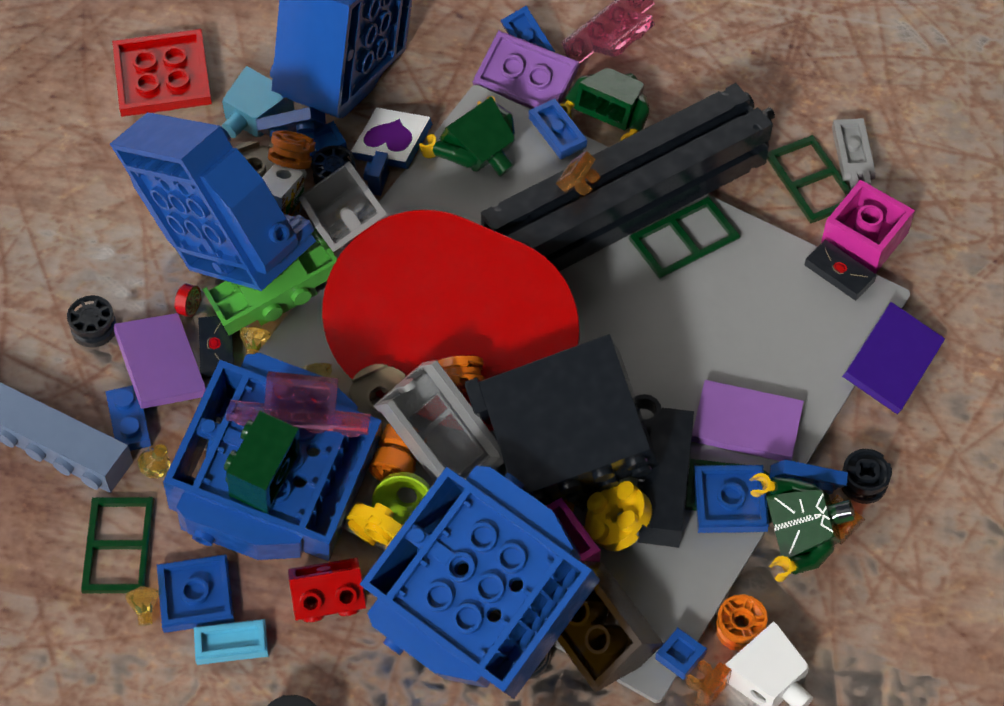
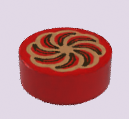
M187 283L179 288L175 297V310L179 315L193 317L196 314L201 301L200 288Z

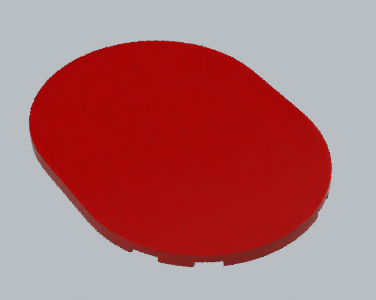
M412 210L391 215L377 221L357 235L345 247L332 267L324 290L322 319L326 340L337 363L352 380L359 371L374 364L394 367L407 376L422 362L438 361L454 356H477L483 358L484 365L482 366L481 375L488 379L580 344V323L576 302L568 284L557 268L535 249L466 218L448 212ZM381 390L376 392L377 397L380 399L386 395ZM467 392L462 393V395L471 405ZM435 395L415 415L432 422L447 408L439 397ZM451 413L438 424L450 430L464 432ZM483 421L490 432L494 431L492 424L488 425Z

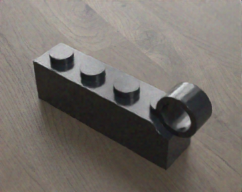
M647 394L637 395L635 397L639 408L649 410L654 414L653 417L644 419L660 465L652 468L653 472L645 476V478H638L637 487L649 498L652 514L647 528L642 525L639 530L638 536L640 538L637 543L679 548L694 411L663 408L655 397Z

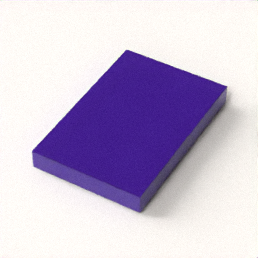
M890 302L842 377L898 414L905 406L945 338L893 302Z

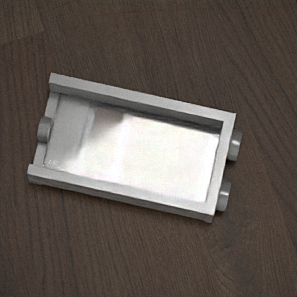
M350 161L298 197L313 225L333 252L387 215Z
M437 360L422 362L374 405L376 410L383 414L434 483L446 466L464 479L468 477L476 465L489 466L498 473L501 472V465L504 463L498 441L480 417L474 414L471 405Z

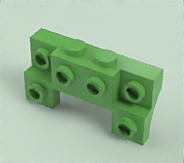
M315 226L311 234L316 242L262 291L228 281L210 290L207 287L203 288L205 295L229 336L256 320L259 321L261 326L267 322L275 321L283 313L298 305L307 303L318 294L315 287L327 281L337 258Z

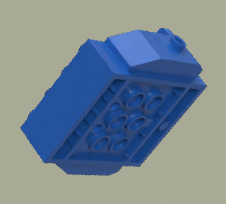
M279 0L274 63L270 70V77L272 78L271 91L281 94L286 99L343 119L374 89L385 69L406 50L412 0Z
M147 112L111 142L110 145L128 172L138 195L166 239L177 250L189 271L262 291L316 242L311 234L314 231V227L310 220L305 219L301 215L290 216L282 212L264 179L240 151L232 147L230 143L231 137L222 126Z
M247 354L241 367L219 360L163 481L169 509L177 512L181 530L193 535L192 538L195 541L206 546H212L214 543L256 560L301 558L302 553L305 552L330 561L346 523V517L354 504L369 464L378 447L381 437L382 420L359 412L358 406L329 378L265 354ZM259 411L299 428L300 454L268 514L230 497L228 483L225 482L226 470H224L226 459L232 450L238 451L243 442L240 437L245 424L249 419L254 421ZM208 441L206 457L197 477H191ZM311 448H316L320 453L312 457L307 454V451ZM297 479L306 481V485L301 488L296 487L293 483Z
M476 465L468 477L464 479L446 466L359 584L378 598L367 614L372 627L386 636L383 643L397 654L401 655L403 651H406L433 673L446 680L485 688L492 683L515 699L600 579L589 567L579 561L581 556L555 513L522 490L524 484L509 473L503 476L489 466ZM463 563L468 564V572L465 575H458V567ZM516 580H522L523 588L518 592H513L511 589L512 583ZM494 610L501 611V618L497 622L490 621V614Z

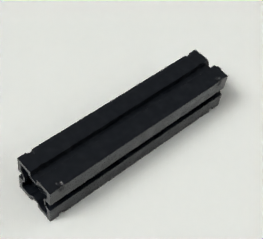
M737 83L726 87L725 91H718L499 202L498 206L482 211L481 225L535 249L545 256L558 271H561L749 173L752 168H758L766 164L769 140L771 139L773 128L772 119L775 118V113L770 107L762 111L759 108L753 109L754 101L750 94L744 92Z

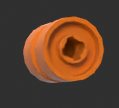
M387 424L378 442L379 448H377L369 464V472L379 481L396 472L414 474L416 470L415 465L418 461L392 426Z

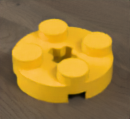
M624 481L614 488L595 492L587 501L588 511L585 518V529L593 541L606 550L620 551L628 548L640 538L637 533L642 525L647 528L652 514L651 502L631 481ZM622 511V513L618 516L617 521L614 522L613 520L615 516Z
M356 502L346 519H349L347 523L349 528L358 537L372 546L379 542L386 545V548L404 525L393 519V511L380 503H376L372 508L361 502Z

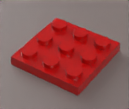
M201 29L112 41L121 117L212 104Z

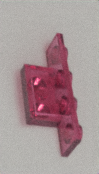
M614 0L561 42L566 57L576 60L580 64L594 52L611 57L622 54L629 45L642 38L655 25L652 15L644 13L654 5V1Z
M268 371L265 403L230 400L226 420L235 421L236 424L245 426L249 419L254 421L258 412L262 411L297 428H305L311 433L334 431L340 432L345 436L356 437L361 434L368 435L371 414L336 411L339 378Z

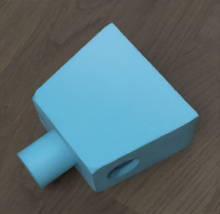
M248 66L243 69L222 101L224 115L227 119L222 124V127L229 133L231 138H236L242 130L255 137H261L264 133L257 131L256 119L294 110L292 100L271 91V79Z

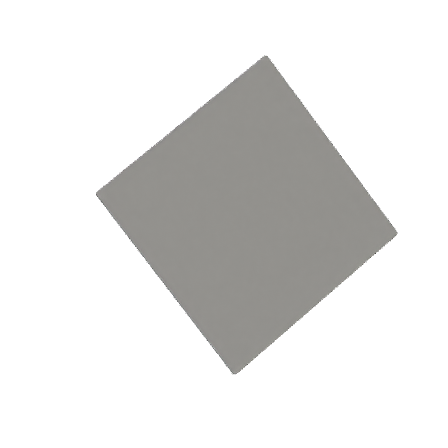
M474 85L434 133L437 142L441 141L439 138L448 125L478 106L477 101L482 103L489 96H494L496 103L510 111L513 115L515 141L505 154L512 161L514 167L500 177L490 164L475 172L471 168L463 167L438 156L425 158L420 150L412 160L409 168L403 171L379 201L387 213L380 220L412 210H437L458 215L481 225L482 211L498 206L499 202L608 148V146L585 136L587 148L560 160L530 121V109L482 86ZM709 194L644 228L709 197L740 234V239L660 279L629 240L630 235L559 271L568 284L576 302L580 323V344L610 334L621 354L635 396L641 394L651 395L660 402L663 408L694 411L693 427L705 380L803 400L804 403L792 461L805 464L809 463L855 388L854 384L842 377L887 305L893 302L903 309L910 297L908 289L877 275L875 282L855 301L804 265L805 259L818 246ZM707 207L677 221L700 250L729 236ZM670 225L640 240L662 269L692 254ZM350 240L349 242H347V243L340 249V251L336 254V258H337V259H338L339 255L342 253V251L345 249V247H346L352 240ZM326 281L315 287L317 295L312 297L307 303L298 305L290 311L257 353L265 354L329 378L347 395L353 383L352 379L343 371L334 358L327 343L323 327L322 303ZM377 397L375 400H373V405H375L380 400V398ZM640 409L643 419H649L654 416L651 411ZM415 414L408 420L420 432L431 423ZM437 425L425 435L426 445L444 468L447 466L457 474L480 454L465 432L450 430ZM491 431L492 435L497 440L495 432ZM208 441L204 448L205 451H207ZM691 442L689 463L691 458L744 465H763L764 470L770 474V465L780 462L778 460ZM311 448L307 451V454L312 457L320 453L316 448ZM417 461L414 474L422 477L432 487L434 481ZM503 463L500 474L505 476L508 472L505 463ZM369 468L353 506L356 502H361L372 507L373 492L380 481L372 476ZM632 475L619 481L620 483L631 481L637 487L638 478H633ZM297 479L293 484L301 488L306 485V481ZM403 487L397 491L399 499L405 503H412L417 499L416 493L411 488ZM684 505L679 548L637 543L638 540L628 548L620 551H609L602 546H598L601 550L600 562H603L663 643L668 640L677 628L699 642L766 532L698 533L696 511L685 510ZM575 506L573 514L581 525L585 526L588 508L581 511ZM770 510L768 511L769 526L772 523ZM347 519L344 529L356 535L347 524L349 519ZM376 542L374 545L383 551L386 548V545ZM522 580L514 581L511 586L513 592H518L523 588ZM500 610L492 611L493 613L501 616ZM556 641L553 646L565 652L559 642ZM655 652L640 668L616 682L654 703H660L676 680L677 675L655 659Z

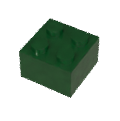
M259 411L254 421L249 419L245 424L240 437L243 442L238 451L232 450L224 465V470H226L225 482L228 483L230 497L268 514L300 454L299 428Z

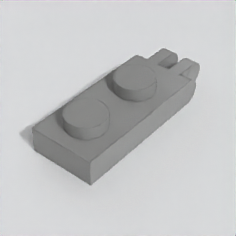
M864 118L833 120L832 132L843 181H849L851 190L859 180L871 185V179H875V167Z

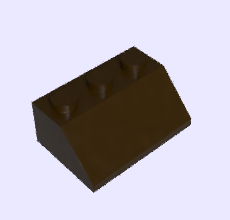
M580 560L597 575L600 581L557 641L595 692L640 668L664 643L603 562Z

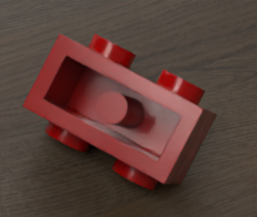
M358 557L288 569L295 621L303 619L304 622H316L322 620L325 615L338 613L340 616H351L357 614L360 609H366L364 590L359 585L362 582Z

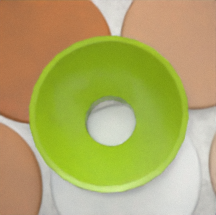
M409 472L392 473L380 481L375 488L371 500L372 508L376 503L383 504L393 511V519L400 524H404L431 487L422 477ZM403 487L411 488L416 493L417 499L412 503H405L399 499L397 491Z

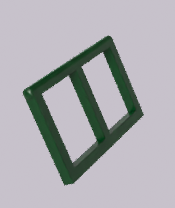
M814 135L768 152L767 160L810 224L829 217L839 204L813 213L798 191V188L833 176L846 196L851 191ZM812 145L827 169L792 182L777 160V157Z
M709 197L629 236L631 243L659 279L741 238L740 234ZM707 207L729 236L700 250L677 221ZM670 225L692 254L662 269L640 240Z
M153 497L92 498L81 586L82 594L145 593L154 506ZM99 507H146L143 539L95 540ZM141 549L138 584H90L94 550Z

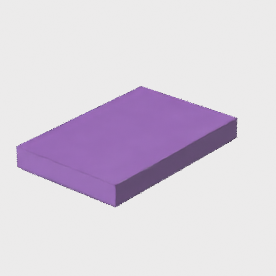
M498 30L472 82L474 85L482 86L513 102L533 109L554 98L559 104L562 103L580 64L576 60Z
M178 313L114 324V333L141 409L203 397L206 387Z
M705 380L691 442L778 461L785 459L792 461L804 401Z

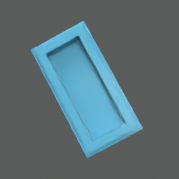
M265 619L194 627L195 661L197 665L269 657Z

